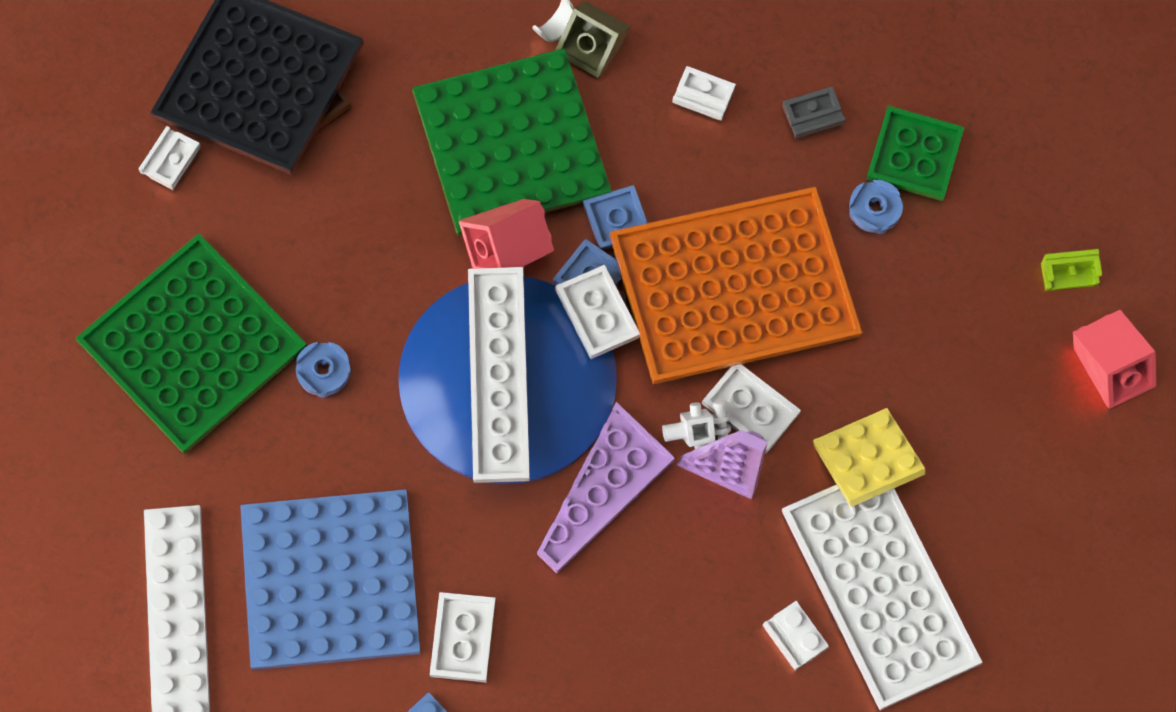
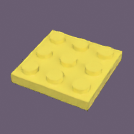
M888 408L813 440L815 449L850 507L925 475V467Z

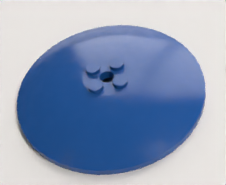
M523 276L530 481L487 483L522 484L537 481L564 470L583 456L596 442L614 405L617 373L613 350L590 359L555 290V285L531 277ZM465 283L439 298L423 313L414 325L401 356L399 393L407 422L422 446L446 467L473 479L469 285Z

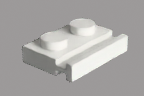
M686 66L672 103L722 121L736 84Z
M166 126L139 167V171L141 174H145L152 180L173 190L201 148L200 143Z
M797 601L774 615L770 620L765 621L762 625L795 671L829 648L827 642Z

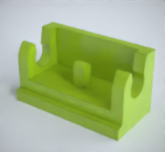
M1099 249L1045 254L1041 262L1045 291L1099 286L1100 284L1099 277L1102 276Z

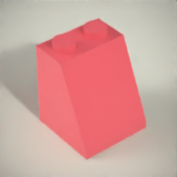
M522 199L459 221L473 269L524 267L554 251L552 235L548 230L545 221V211L540 201Z
M1121 310L1105 315L1101 319L1087 326H1082L1073 332L1074 350L1109 409L1157 386L1155 350Z

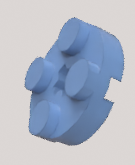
M873 180V182L858 185L853 191L849 202V217L859 228L876 234H884L893 228L900 220L903 211V202L899 191L895 186L883 180ZM876 201L880 202L882 210H877L876 212L871 210L869 203L875 204Z
M312 343L306 346L297 357L296 374L300 385L307 392L318 397L326 398L339 392L347 384L351 375L348 356L335 343ZM321 364L324 366L329 364V372L327 374H318L317 365Z

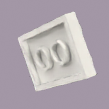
M605 265L555 286V290L590 359L640 337V332Z
M742 364L731 366L702 401V404L715 414L713 402L725 400L727 404L725 406L726 413L730 415V420L726 423L731 425L736 431H754L764 437L763 440L768 442L766 454L801 412L799 408Z
M439 592L430 677L486 683L495 609L494 597Z

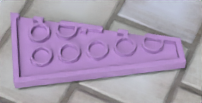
M740 430L681 455L677 466L752 499L757 488L768 442L763 440L764 437L757 432Z

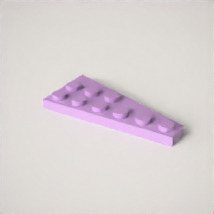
M617 402L537 552V555L556 574L675 461V458Z

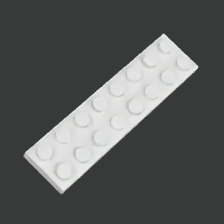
M523 267L468 269L473 482L530 481Z
M196 505L144 510L152 712H210L201 507Z

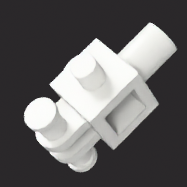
M714 401L715 414L712 415L707 409H701V403H691L690 412L680 413V423L662 426L665 442L683 439L689 447L694 446L695 449L705 446V444L716 441L715 435H718V440L728 436V433L731 432V425L726 423L730 420V415L726 413V401Z

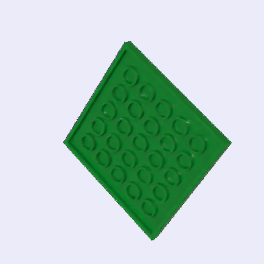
M565 48L412 87L457 236L463 235L459 224L460 220L522 199L540 201L545 213L580 204L583 203V200L612 192Z
M199 233L75 338L84 350L184 455L291 363L307 346L300 336Z

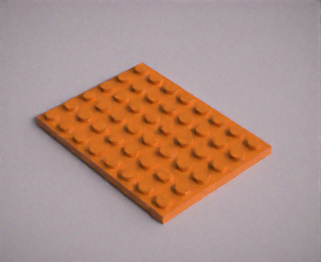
M816 187L610 232V239L633 318L640 332L639 338L653 384L858 338L862 335Z

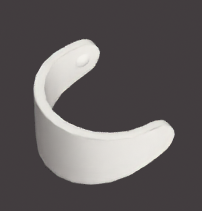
M561 0L559 8L551 19L539 28L534 25L532 29L545 41L555 42L560 40L574 10V6L570 0Z

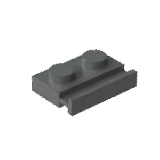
M833 86L783 101L782 104L795 139L843 125L846 121Z

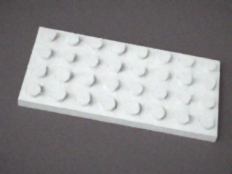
M834 485L782 508V513L879 710H883L982 664L895 489L850 507L838 485Z

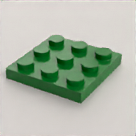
M888 105L866 180H883L889 182L897 189L943 201L964 127Z

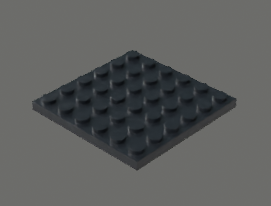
M214 0L150 114L152 118L292 175L364 44L363 38L268 0Z

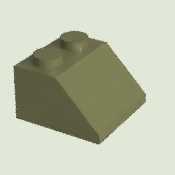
M585 1L574 8L556 50L565 48L569 62L600 78L621 48L630 26Z

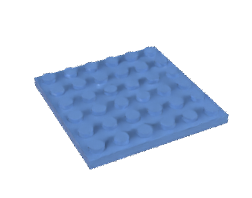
M407 489L240 505L251 670L421 654Z

